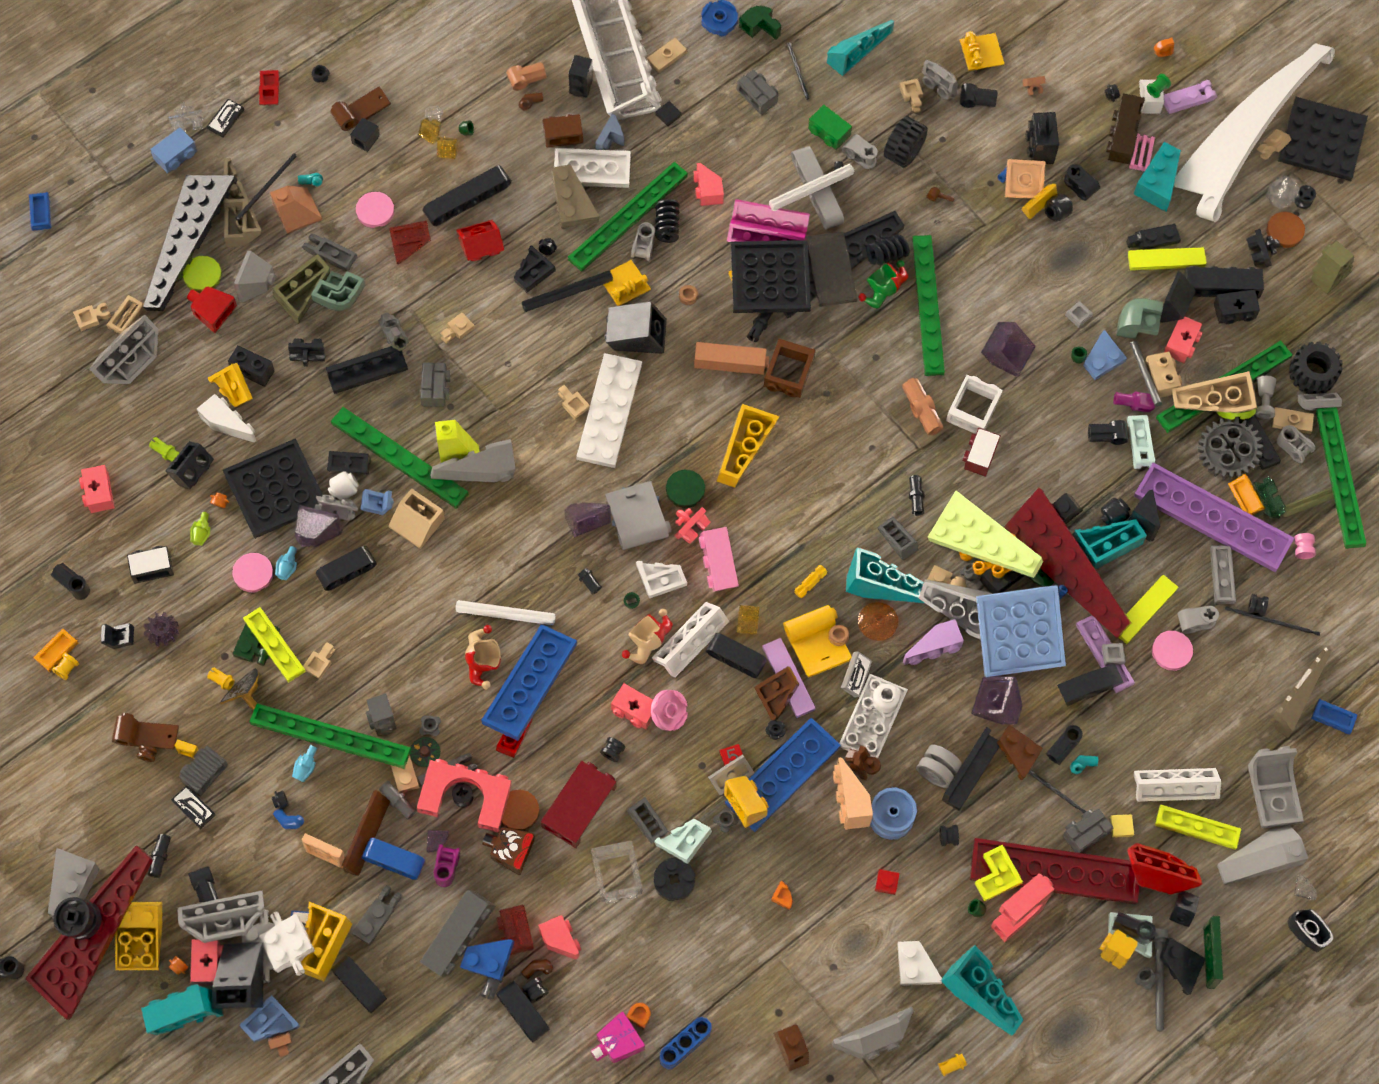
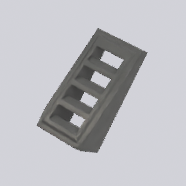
M894 517L877 527L902 560H905L918 550L917 541ZM893 526L896 527V528H894L893 530H891L890 532H887V530H889L891 527H893Z
M646 797L626 810L651 844L657 838L669 832ZM643 806L645 810L637 814L636 811ZM648 813L650 817L642 822L640 818ZM654 820L655 824L646 828L645 825ZM656 827H659L661 829L654 835H651L650 833Z

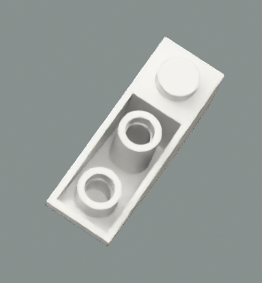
M214 394L197 408L199 417L212 430L250 442L256 441L254 428L249 423L245 424L240 414L236 410L232 411L224 398L219 399Z

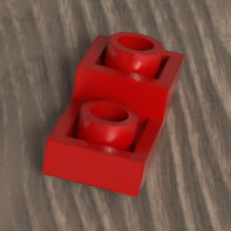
M532 719L518 741L503 734L496 745V751L515 758L530 728Z

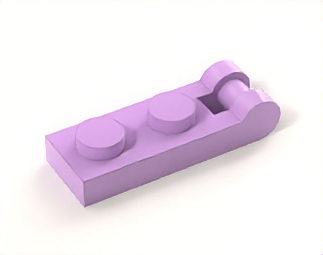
M1210 80L1164 94V106L1168 114L1215 100L1217 94L1212 90Z

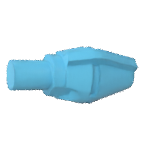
M290 546L287 554L281 555L277 560L275 575L279 579L287 580L296 570L297 562H295L294 556L297 548Z
M310 745L306 754L298 757L294 764L292 777L304 782L315 768L316 762H314L315 758L313 757L318 748Z

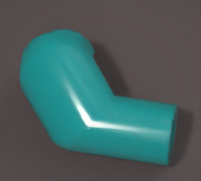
M320 173L298 175V185H322L323 176Z
M1079 755L1070 765L1071 772L1080 774L1086 766L1097 767L1098 757Z

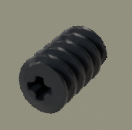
M666 199L656 204L655 237L661 242L673 243L679 239L677 234L679 233L678 214L680 210L678 208L680 204L677 200Z
M897 234L893 237L891 236L887 239L868 244L866 253L872 265L877 263V265L881 266L884 263L909 256L910 249L906 239L902 235Z

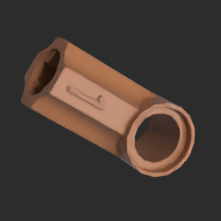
M539 62L523 68L521 66H513L507 70V76L513 90L519 91L526 88L529 83L545 79L546 72L543 63Z

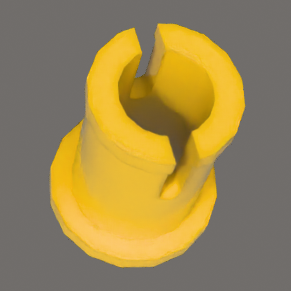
M215 667L211 669L212 671H209L207 678L220 685L221 689L230 690L233 687L235 680L232 675H226Z
M956 1053L955 1057L938 1063L942 1075L946 1076L958 1069L964 1070L967 1063L962 1054L958 1055Z

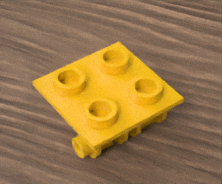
M970 31L966 33L965 38L960 39L968 71L1004 65L996 33L976 36V34Z
M632 260L610 270L613 281L603 284L617 306H621L651 290L647 283V276L640 273Z

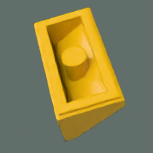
M1055 183L1047 185L1022 207L1021 210L1029 219L1033 218L1045 207L1048 199L1057 195Z

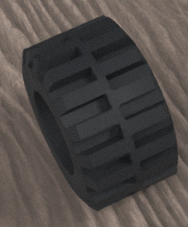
M908 115L902 118L886 142L884 157L902 168H906L920 152L927 137V126Z
M1309 342L1308 345L1304 344L1301 349H1298L1289 368V373H1291L1290 379L1294 380L1293 385L1295 387L1299 386L1301 392L1303 390L1307 391L1306 394H1320V392L1327 393L1328 390L1330 391L1336 384L1343 369L1341 367L1343 362L1339 360L1341 356L1339 353H1335V348H1329V344L1326 343L1321 345V342H1316V344ZM1307 364H1318L1325 373H1314L1308 368Z

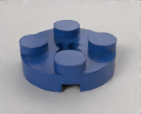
M718 0V2L714 3L711 1L702 10V26L710 33L726 36L737 26L738 14L735 6L729 1ZM723 15V19L718 20L715 16Z

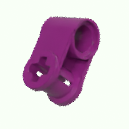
M442 844L439 845L434 868V878L438 886L448 887L452 884L456 867L459 863L461 848L452 849L446 848ZM441 872L449 873L447 878L442 879L438 877Z

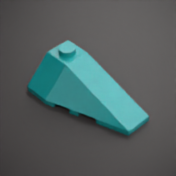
M889 20L845 39L836 46H832L827 52V64L844 76L893 32L894 21Z
M856 548L847 574L846 592L863 598L924 603L919 599L924 584L923 581L911 574L905 575L896 569L898 566L893 563L889 565L880 560L881 556L876 553Z
M974 945L948 969L940 981L956 997L1012 1036L1023 1022V1018L1012 998L1007 997L1003 990L1001 979H997L994 974L991 961Z

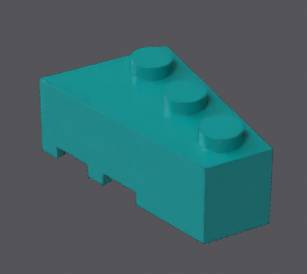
M1164 141L1137 182L1134 195L1167 212L1181 150Z
M1136 519L1112 523L1109 526H1095L1086 530L1077 529L1073 533V536L1095 570L1143 545L1147 536Z
M199 985L189 986L186 988L187 991L182 993H171L164 1000H153L148 1003V1006L141 1008L146 1031L154 1035L183 1028L184 1024L194 1020L197 1023L204 1022L203 1017L209 1015H216V1017L224 1016L222 1009H212V990L200 987Z

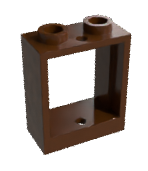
M778 339L764 378L763 387L770 391L783 392L789 397L801 398L815 359L816 350ZM779 355L806 363L799 384L772 376Z

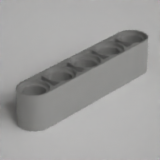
M810 146L791 152L793 164L803 185L824 176ZM830 186L809 195L825 229L844 224L842 211Z

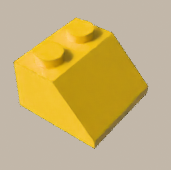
M746 775L725 781L724 795L745 828L766 817L767 808H769L766 800L763 797L760 798L756 791L758 789L754 781H749Z

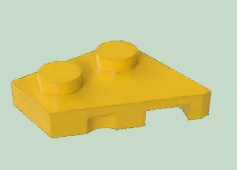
M238 363L231 364L208 377L211 383L215 382L220 387L219 392L226 396L234 407L241 406L253 399Z

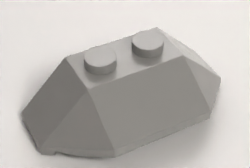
M143 315L125 329L97 357L90 367L91 372L102 383L130 384L157 357L159 329L146 315Z
M257 891L179 907V926L203 943L245 935L265 909L263 892Z
M909 1007L833 1039L832 1046L837 1050L860 1059L867 1057L868 1060L878 1057L880 1055L879 1052L885 1049L888 1052L900 1047L899 1044L902 1042L913 1008Z

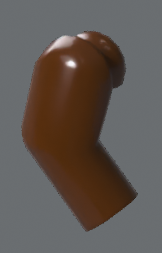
M543 93L525 94L519 102V108L527 111L535 102H543Z
M536 959L530 962L520 973L528 980L536 971H543L546 975L550 974L553 971V966L547 959Z

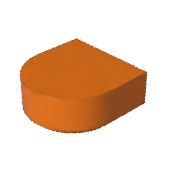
M1172 38L1162 40L1155 45L1154 51L1158 57L1173 54L1174 41Z
M636 1003L630 1008L626 1017L631 1023L645 1029L650 1020L651 1012L646 1004Z

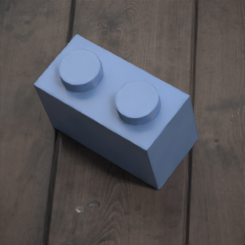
M178 128L150 149L153 159L167 174L177 169L182 162L192 158L197 152L195 142L181 128Z

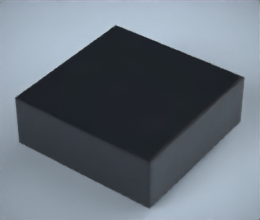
M668 101L655 111V115L668 127L682 116V112Z

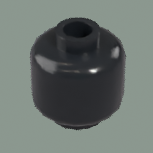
M1057 194L1046 201L1044 210L1049 219L1057 222L1072 214L1073 205L1069 197L1064 194Z
M1112 498L1101 508L1102 516L1100 518L1107 526L1112 523L1123 522L1130 517L1129 511L1131 509L1122 498Z

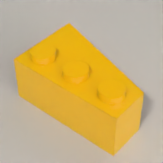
M309 902V914L305 928L315 951L305 956L301 964L306 975L324 982L352 923L342 914Z

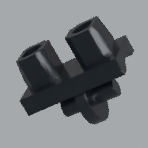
M1261 229L1255 230L1256 235L1246 238L1249 250L1258 247L1261 249V251L1251 254L1254 266L1265 264L1266 267H1270L1272 264L1268 251H1271L1272 255L1277 254L1276 249L1279 248L1280 242L1277 239L1273 240L1272 236H1268L1265 243Z
M294 338L293 342L288 344L290 361H303L304 367H308L309 361H325V349L322 339H313L311 343H304L303 339Z

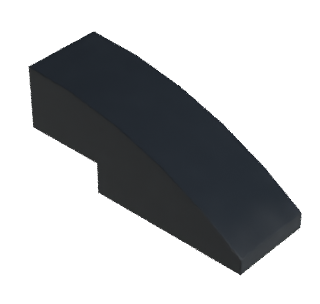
M1114 664L1082 674L1057 686L1066 705L1070 706L1085 698L1088 700L1124 682Z

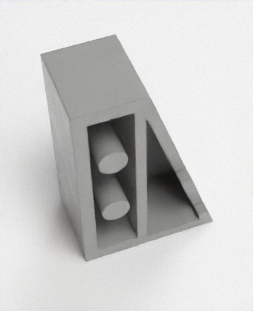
M359 1044L313 1084H360L373 1064L374 1059Z

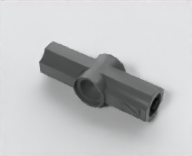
M388 312L382 314L378 323L386 336L387 343L399 351L405 349L409 341L401 328L399 320Z

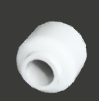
M343 471L330 479L328 491L332 497H337L342 501V499H348L355 495L359 484L352 473L348 474Z
M888 683L878 686L872 698L875 709L882 713L894 711L899 703V691L895 686Z

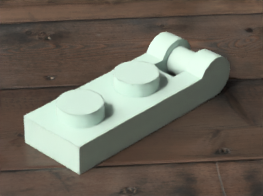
M1148 415L1128 416L1127 424L1134 469H1141L1142 466L1150 468L1152 463H1155ZM1140 454H1146L1147 458L1141 459Z

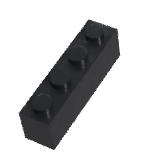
M1190 266L1186 267L1183 274L1196 290L1193 297H1217L1218 294L1255 290L1257 298H1260L1264 291L1263 269H1256L1254 267L1243 269L1237 267L1218 268L1211 266L1206 268Z

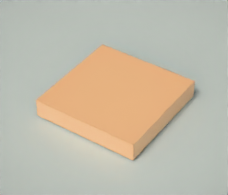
M1007 159L1005 197L1032 199L1044 189L1046 161Z
M304 834L302 842L307 853L343 868L342 864L345 859L343 850L308 834Z

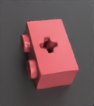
M1187 317L1178 320L1164 352H1170L1171 358L1185 363L1187 357L1191 358L1195 351V347H1193L1194 341L1198 343L1203 332L1200 331L1202 324Z
M101 465L82 469V477L79 478L81 489L85 490V495H82L84 507H88L90 513L114 509L110 478L106 466Z
M623 684L611 702V710L617 717L622 719L624 717L630 720V723L636 728L640 729L642 727L647 729L652 722L651 705L653 700L630 686Z
M199 939L192 940L190 980L192 985H199L200 987L213 986L223 945L220 944L219 940L206 943L201 942ZM207 959H210L211 962L206 967L204 963H207Z

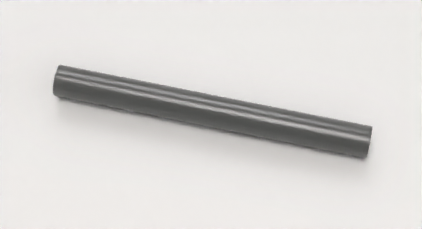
M1132 341L1130 346L1153 403L1156 407L1161 406L1162 401L1138 342Z

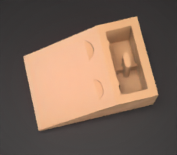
M842 757L838 758L837 765H834L833 780L834 784L838 783L836 800L837 804L841 803V811H839L840 823H844L845 830L870 827L873 816L870 795Z

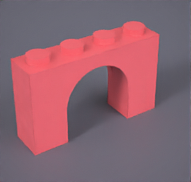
M436 759V761L430 760L418 801L417 812L438 817L446 791L457 783H471L478 787L484 796L478 828L499 833L512 786L511 780H508L507 776L500 774L496 776L488 775L487 771L476 769V771L468 770L467 766L456 764V766L448 765L447 761Z
M1039 873L1001 905L999 909L1001 915L993 921L991 928L1004 942L1043 910L1054 891L1050 879L1046 876L1043 877Z

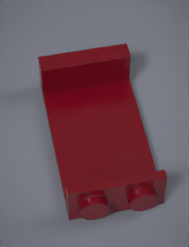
M582 760L541 820V828L574 848H577L580 844V837L611 790L615 791L617 788V783L612 775L606 772L603 774L597 770L598 768L590 762L585 763Z

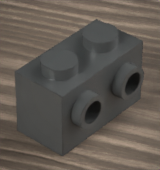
M386 694L366 700L369 711L365 712L371 730L375 729L377 735H388L397 729Z

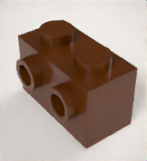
M568 114L561 117L551 116L543 119L546 148L583 143L580 114Z

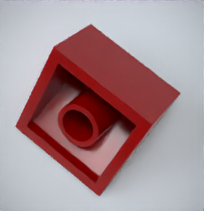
M493 219L456 229L467 260L478 261L482 259V256H495L504 250L500 230Z

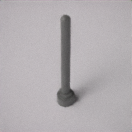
M1155 928L1156 933L1153 938V943H1155V973L1157 972L1160 975V979L1155 982L1156 1030L1161 1032L1164 1030V964L1159 956L1168 938V930Z

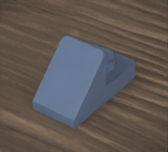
M612 114L595 142V150H608L612 142L624 146V135L616 115Z

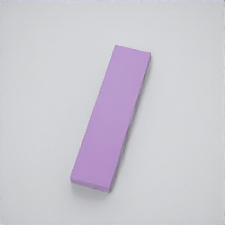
M1091 615L1077 622L1076 626L1098 664L1103 668L1106 666H1104L1102 645L1112 643L1099 621ZM1124 664L1116 665L1124 682L1113 688L1116 693L1135 683Z
M779 638L762 645V649L774 673L776 674L787 666L791 667L800 684L789 701L796 718L815 711V706L782 639Z

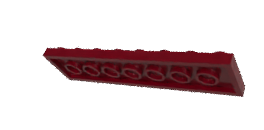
M980 838L974 839L970 871L971 881H977L992 873L983 855L1003 845L1023 881L1022 884L1016 887H1024L1040 873L1043 877L1046 876L1053 884L1054 893L1136 905L1138 903L1139 885H1137L1130 860Z

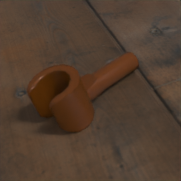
M932 187L927 194V198L931 201H936L937 197L951 202L954 201V197L941 193L937 187Z

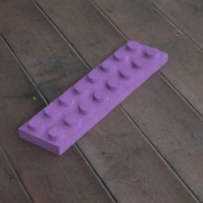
M1152 463L1134 494V497L1142 500L1145 494L1153 489L1158 510L1219 543L1230 546L1234 551L1274 572L1277 571L1294 540V537L1155 463Z

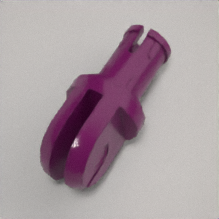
M1115 392L1114 405L1129 406L1132 411L1151 412L1156 407L1149 393L1134 392L1131 395Z

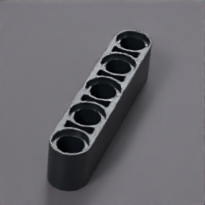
M498 165L430 201L423 207L422 211L432 226H438L505 190L512 181L502 166Z

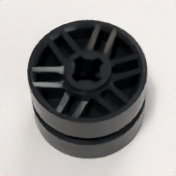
M69 897L61 901L56 907L53 916L54 926L60 934L78 940H86L94 936L99 930L102 921L101 911L96 904L77 897Z

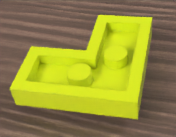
M1003 845L984 853L983 857L992 873L975 881V885L986 902L1022 884L1023 881Z

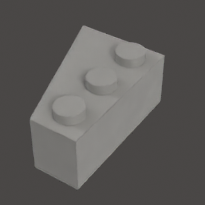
M56 848L48 914L52 919L56 907L64 899L69 897L86 899L100 870L95 862Z

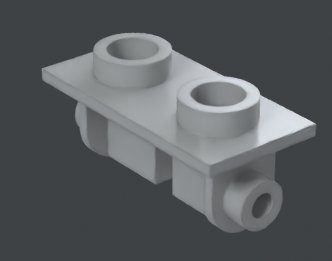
M330 495L316 496L319 505H315L314 512H318V515L332 517L333 510H335V518L349 521L354 519V511H358L356 504L352 500H336Z

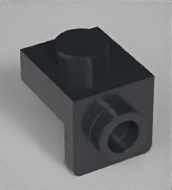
M128 623L111 627L103 624L101 643L112 649L134 645V625Z
M1186 891L1179 892L1174 909L1170 915V920L1189 927L1196 914L1200 897Z

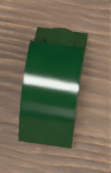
M766 6L751 7L739 17V28L751 38L761 30H764L776 40L781 36L782 25L777 19L772 18L773 10Z

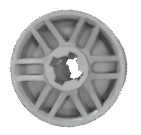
M930 745L924 754L925 757L920 760L916 769L921 776L934 785L948 788L954 779V775L961 768L962 763L947 749L938 745Z

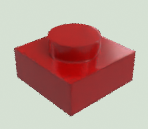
M879 869L875 891L896 895L900 873Z

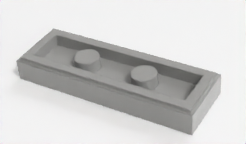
M1211 546L1210 556L1215 604H1235L1236 594L1231 547Z

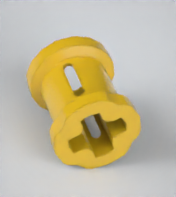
M64 653L62 655L63 659L56 667L52 668V671L60 678L67 680L69 678L68 674L75 666L79 665V662L69 654Z

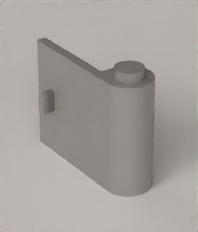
M651 481L605 494L617 528V535L622 550L669 537L671 532L670 523L664 520Z

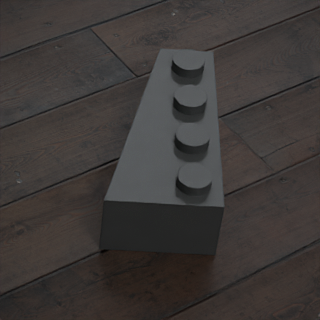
M467 890L420 963L439 976L445 977L450 975L456 967L455 962L464 955L468 944L478 934L481 926L496 905L478 893Z

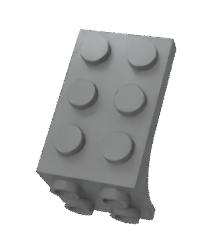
M1284 746L1275 751H1270V749L1257 751L1258 753L1255 754L1248 764L1261 828L1303 823L1304 820L1293 772V762L1297 749H1290V746Z

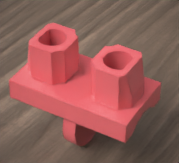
M702 507L692 518L689 517L692 514L691 509L688 508L685 512L678 510L676 515L679 519L675 523L678 526L682 523H685V525L674 536L678 540L682 537L689 544L692 543L698 534L691 527L695 524L703 531L711 523L704 514L706 510Z

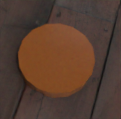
M1280 212L1270 218L1266 233L1267 236H1272L1273 240H1279L1280 246H1283V248L1295 247L1301 242L1305 234V226L1297 215L1290 212Z
M521 789L510 791L502 824L507 828L520 831L532 827L538 820L540 813L539 804L535 796Z

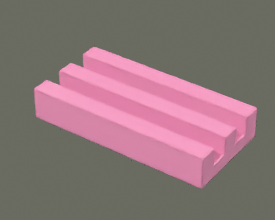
M1140 134L1137 135L1129 168L1141 171L1147 169L1150 164L1155 137L1147 138L1148 135L1143 137ZM1139 141H1141L1142 146L1138 165H1135L1134 163ZM1146 143H1149L1146 163L1144 167L1142 166V161Z

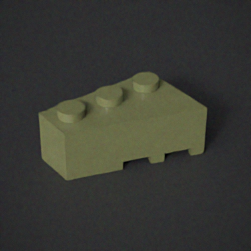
M1338 241L1332 245L1328 244L1322 250V255L1317 260L1318 264L1312 270L1314 273L1310 280L1326 294L1331 292L1353 271L1351 268L1353 267L1354 255Z
M317 254L273 288V298L297 324L300 323L313 303L311 294L320 279L326 281L329 276L330 267Z

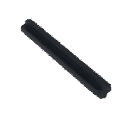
M605 271L521 302L523 310L528 312L612 282L613 276L610 271Z

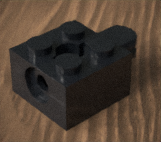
M1055 112L1033 113L1031 120L1028 121L1025 139L1026 142L1029 141L1027 155L1032 161H1046V164H1054L1060 145Z

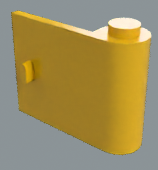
M829 605L783 622L785 633L808 678L847 663L852 658L846 644L835 646L829 641V631L836 625L835 619L838 618L834 607L830 608Z

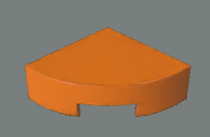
M780 881L771 901L790 910L792 906L791 892L788 886Z

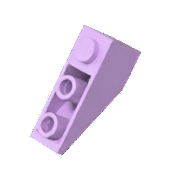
M956 620L934 626L905 654L903 659L904 665L909 663L910 665H915L926 658L935 659L943 653L948 652L951 654L959 651L964 640Z

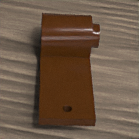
M379 86L350 105L340 101L334 103L330 113L343 131H348L357 126L362 118L368 119L391 105V103Z
M122 713L116 718L112 742L124 746H149L158 749L174 750L179 726L139 722L134 718V715Z

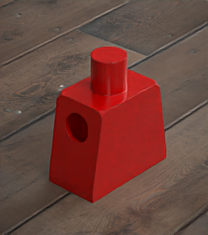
M209 286L205 287L201 293L192 289L187 295V299L193 302L191 304L193 315L214 333L218 331L237 307L234 296Z

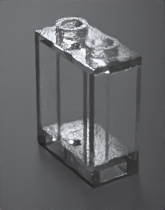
M632 841L591 849L601 902L606 901L607 904L617 902L620 898L635 899L642 894V885ZM629 855L635 887L605 893L599 861Z

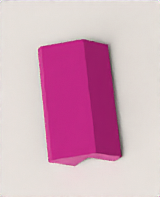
M736 199L727 242L805 240L810 214L783 208L774 211L768 205Z

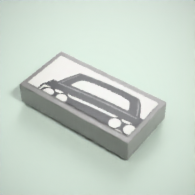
M853 652L841 689L853 697H860L872 660L860 652Z

